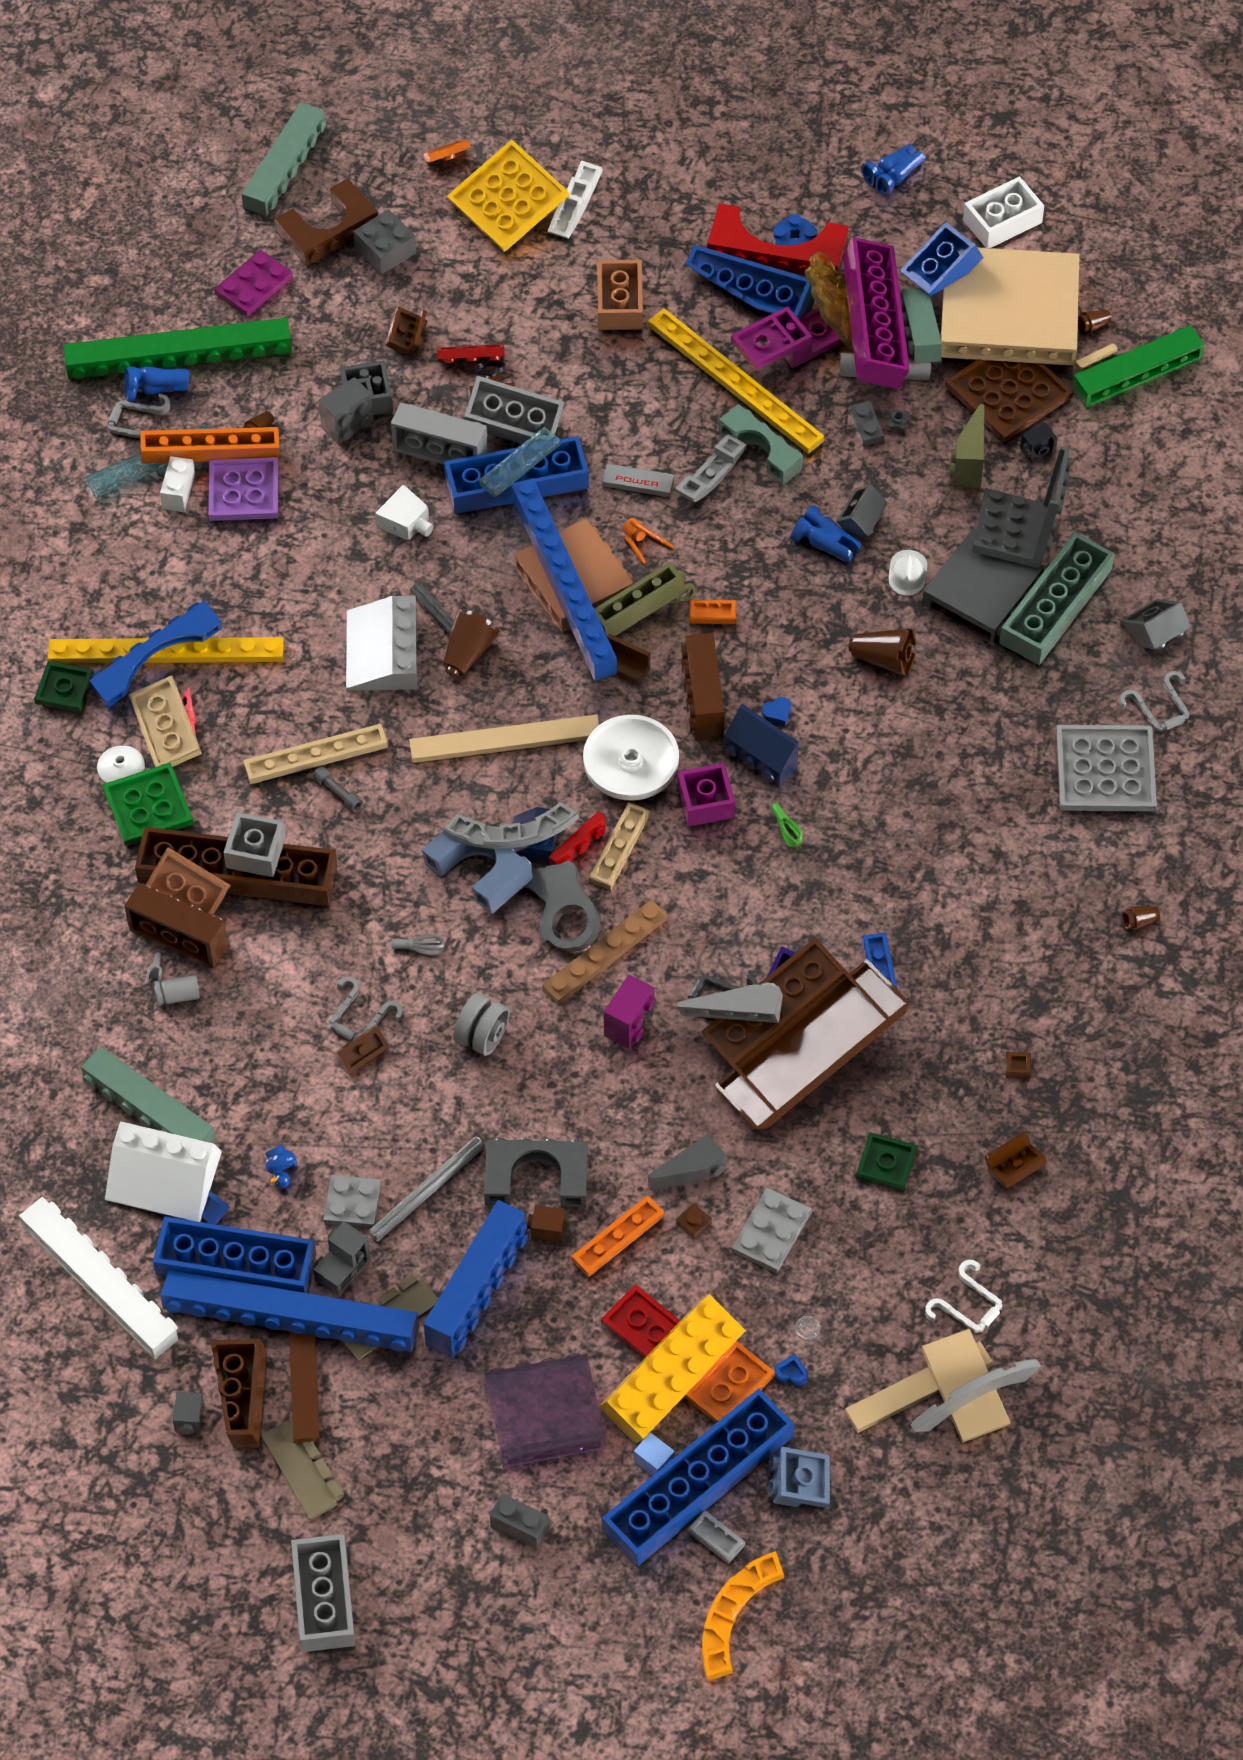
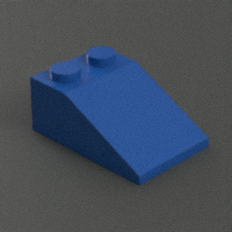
M945 222L905 264L900 272L931 296L969 274L984 257L974 243Z

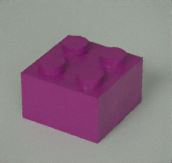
M725 763L678 771L677 787L688 826L735 818V799Z

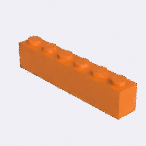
M278 427L140 431L141 464L169 463L170 456L193 459V462H209V460L270 457H278L279 460Z

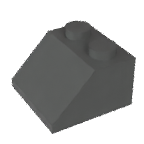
M1162 599L1152 601L1120 621L1122 626L1143 648L1153 650L1165 647L1167 641L1183 636L1184 631L1191 627L1181 602Z

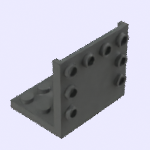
M1060 447L1044 503L985 488L972 552L1040 569L1045 549L1050 550L1053 536H1050V533L1056 532L1059 520L1055 518L1056 514L1061 515L1064 505L1062 500L1065 497L1072 458H1068L1070 448Z

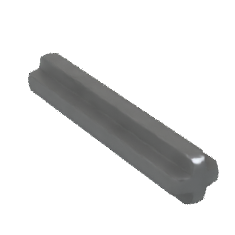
M415 583L410 588V593L416 595V599L451 635L454 619L421 584Z

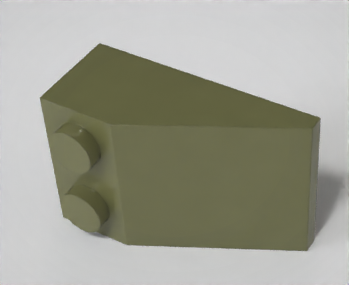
M984 404L978 406L957 438L956 449H951L949 477H953V486L981 487L984 464Z

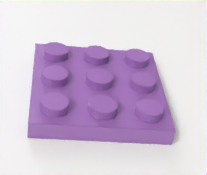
M278 457L209 460V521L278 518Z

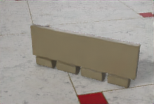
M412 1274L397 1284L402 1293L399 1294L393 1287L377 1298L380 1306L418 1312V1318L433 1309L438 1300V1297L424 1280L420 1279L418 1281ZM342 1341L357 1361L378 1348L362 1343Z
M286 1420L261 1435L310 1521L338 1505L336 1501L344 1497L343 1491L335 1479L331 1480L333 1475L324 1459H318L321 1454L314 1442L294 1444L293 1422Z

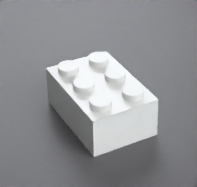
M1019 176L964 203L963 221L985 248H992L1041 224L1043 221L1044 205Z

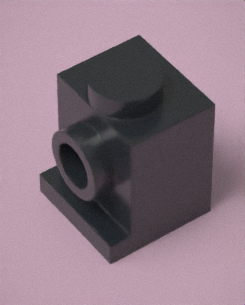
M1043 423L1022 434L1020 449L1025 457L1028 456L1030 460L1042 457L1048 451L1053 454L1056 452L1058 438L1047 424Z

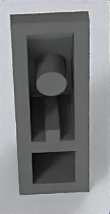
M707 1134L648 1175V1188L655 1190L706 1181L712 1176L717 1177L725 1170L726 1154Z

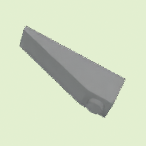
M765 982L762 985L754 984L679 1001L677 1007L682 1016L779 1023L783 994L779 986Z

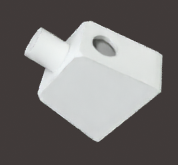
M404 485L375 513L378 528L405 540H410L417 532L427 537L434 528V525L428 522L429 511L427 505Z

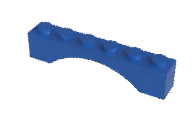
M205 600L200 604L198 602L192 604L187 609V613L181 617L179 615L175 616L168 622L167 627L162 630H155L150 634L147 641L135 644L124 657H116L110 663L111 666L105 670L100 669L91 676L92 679L89 680L90 686L107 709L127 696L129 685L135 673L152 655L178 643L204 642L222 629L221 620Z

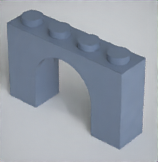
M442 832L422 849L425 865L441 877L466 857L483 855L493 859L496 863L492 870L472 886L475 902L491 914L533 879L531 862L526 857L516 854L513 848L487 849L475 847L456 841Z

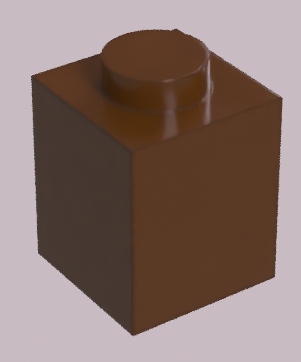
M535 1205L534 1213L528 1215L527 1229L531 1230V1239L562 1243L566 1221L565 1209Z

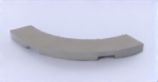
M559 802L549 811L535 817L534 821L524 824L520 822L503 824L500 827L486 826L485 823L471 820L458 813L442 830L443 834L467 845L487 849H509L528 846L546 840L572 825L579 819V814L564 803Z
M1037 1359L1023 1360L1013 1363V1368L1003 1370L1000 1367L983 1374L951 1392L949 1399L939 1407L936 1404L932 1405L912 1422L911 1427L915 1432L931 1431L945 1418L969 1402L1001 1387L1025 1382L1041 1365Z

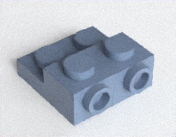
M781 1446L770 1456L768 1468L773 1471V1479L769 1482L768 1493L773 1495V1503L793 1507L807 1504L824 1508L830 1504V1455Z

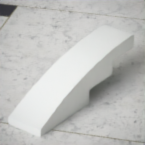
M584 161L580 162L575 177L572 176L567 188L569 196L557 206L548 228V233L569 239L594 192L603 171L602 167Z

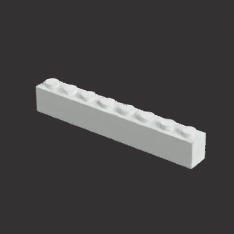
M41 1197L21 1213L19 1218L22 1227L154 1360L178 1341L176 1332L178 1328L173 1320L169 1317L165 1319L160 1314L159 1307L152 1300L148 1302L143 1297L144 1293L136 1284L131 1285L126 1280L127 1276L119 1267L115 1269L110 1264L111 1261L103 1251L98 1252L93 1247L94 1244L86 1234L81 1235L77 1231V1226L70 1218L65 1219L61 1216V1211L54 1202L48 1203Z

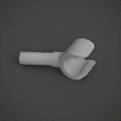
M159 952L155 953L154 963L147 969V982L151 978H156L161 983L162 968L159 965L161 953Z

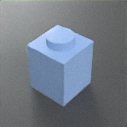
M651 1432L634 1450V1462L652 1476L675 1458V1451Z

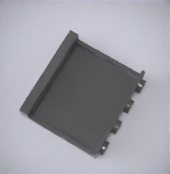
M973 528L923 590L922 604L930 608L936 602L990 632V642L994 643L1001 634V627L1044 573L1045 566L1040 565V569L972 552L976 529Z

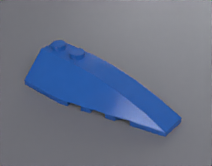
M698 245L693 246L686 266L755 309L770 314L788 306L794 315L801 319L812 309L820 290L813 279Z

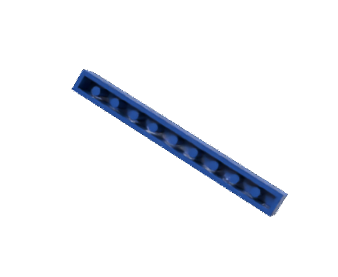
M534 478L513 484L512 500L594 680L617 674L616 655Z
M174 1270L168 1271L160 1294L163 1309L172 1313H188L196 1317L217 1318L220 1321L240 1322L248 1326H263L271 1330L281 1329L295 1334L315 1335L323 1339L333 1338L347 1343L367 1344L370 1347L391 1348L399 1352H412L419 1329L418 1312Z

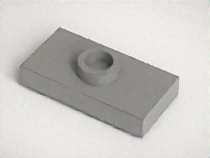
M705 1510L688 1528L690 1535L727 1564L745 1546L743 1539Z

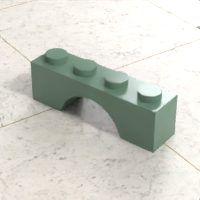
M738 404L719 419V434L723 437L729 434L743 443L758 445L768 453L767 473L781 485L786 484L802 471V454L797 449L789 446L781 436H777L772 432L767 424L756 419L748 409H744Z

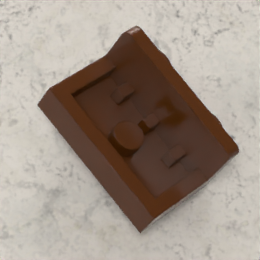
M397 307L393 314L385 346L407 356H410L415 349L418 350L423 341V338L420 337L421 332L425 330L428 322L425 319L427 311L422 309L419 315H416L401 307Z
M1022 1132L985 1156L989 1175L1005 1188H1009L1047 1164L1046 1156L1031 1145L1029 1135L1026 1132Z

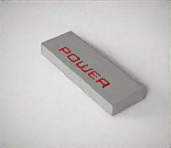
M607 464L602 486L670 497L674 483V474Z

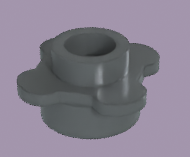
M895 409L888 411L889 420L886 421L887 427L894 431H902L908 428L907 419L910 418L908 411L902 412Z

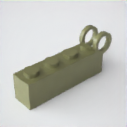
M668 562L594 608L606 636L609 634L616 636L674 599L678 603L690 600L696 593V587L692 583L684 585L686 580L685 573L681 570L677 571L672 563ZM691 589L687 595L680 597L684 591Z

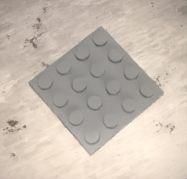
M1057 725L1060 811H1156L1157 799L1152 726Z

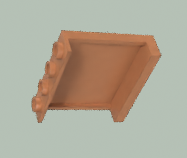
M586 518L559 531L593 608L635 584L630 573L627 574L623 569L621 560L613 556L609 544L606 541H602L597 528L594 525H590ZM533 545L514 553L516 570L561 632L570 629L569 623Z

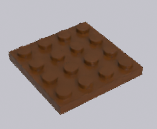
M976 360L945 380V387L973 414L980 404H984V424L1004 443L1073 397V391L1041 363Z

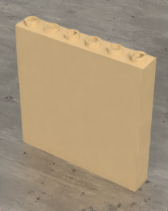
M978 248L984 258L969 274L943 288L940 338L942 343L941 357L1075 366L1078 331L1079 254Z

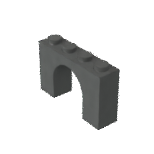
M504 1138L487 1140L484 1185L485 1205H495L497 1200L510 1205L511 1181L516 1170L526 1163L540 1161L553 1166L561 1177V1207L586 1208L588 1142L576 1139L570 1141H556L554 1139L532 1141L527 1138L519 1140H506Z

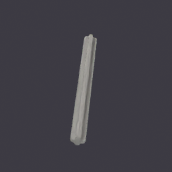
M479 1137L471 1139L369 1230L371 1238L378 1242L483 1150V1141Z

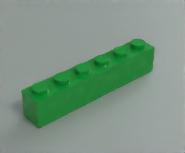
M1191 325L1183 329L1179 328L1169 335L1158 337L1145 345H1139L1129 352L1120 353L1115 358L1099 362L1096 366L1089 369L1080 370L1074 375L1072 389L1085 408L1201 359L1205 344Z

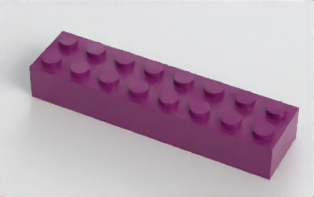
M852 237L843 255L857 380L900 389L909 372V363L894 246Z

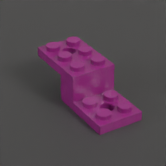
M825 305L806 313L801 319H798L787 306L731 335V342L755 371L782 357L794 368L849 340V333ZM815 329H818V330H822L823 333H821V334H816V333H813L812 331L815 330ZM763 341L767 342L768 344L765 346H760L757 344V342Z

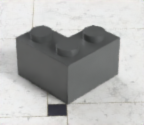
M385 360L340 367L342 385L355 377L371 393L373 416L393 413L392 394Z
M345 1221L339 1227H334L328 1235L329 1252L324 1257H320L313 1267L315 1281L338 1297L371 1260L368 1237Z

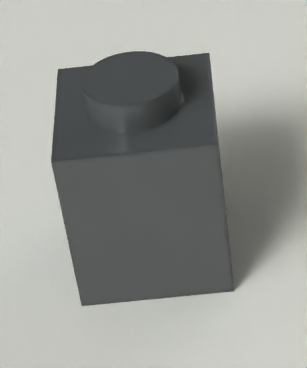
M176 1392L172 1420L175 1431L185 1435H190L194 1432L201 1433L204 1412L202 1393Z

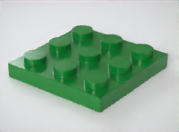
M171 762L102 784L125 846L141 842L144 827L177 830L194 824Z

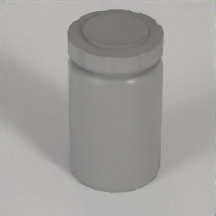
M196 975L163 980L161 983L159 981L154 982L158 1006L163 1005V1003L173 1004L200 999Z

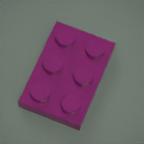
M260 249L214 288L215 295L248 317L293 278V272Z

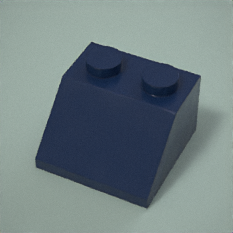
M535 807L513 816L512 824L519 822L524 824L534 821L535 817L542 815L550 809ZM559 833L541 842L513 848V850L519 856L526 857L533 864L549 866V856L556 850Z

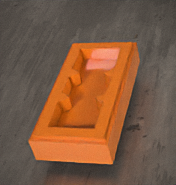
M462 139L425 152L423 155L426 162H433L443 158V161L455 158V153L469 149L471 146L468 140Z
M689 600V624H736V600Z

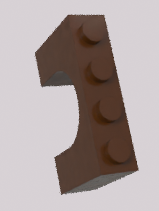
M348 178L330 188L331 203L344 216L343 221L339 225L330 229L313 228L294 209L275 218L276 233L305 266L318 261L330 252L336 251L348 242L354 241L353 231L378 216V211Z

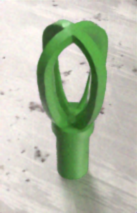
M778 803L772 804L770 809L780 825V830L786 844L791 847L801 844L803 839L800 827L785 815ZM785 825L790 827V829L797 836V840L793 839L789 835L785 828Z

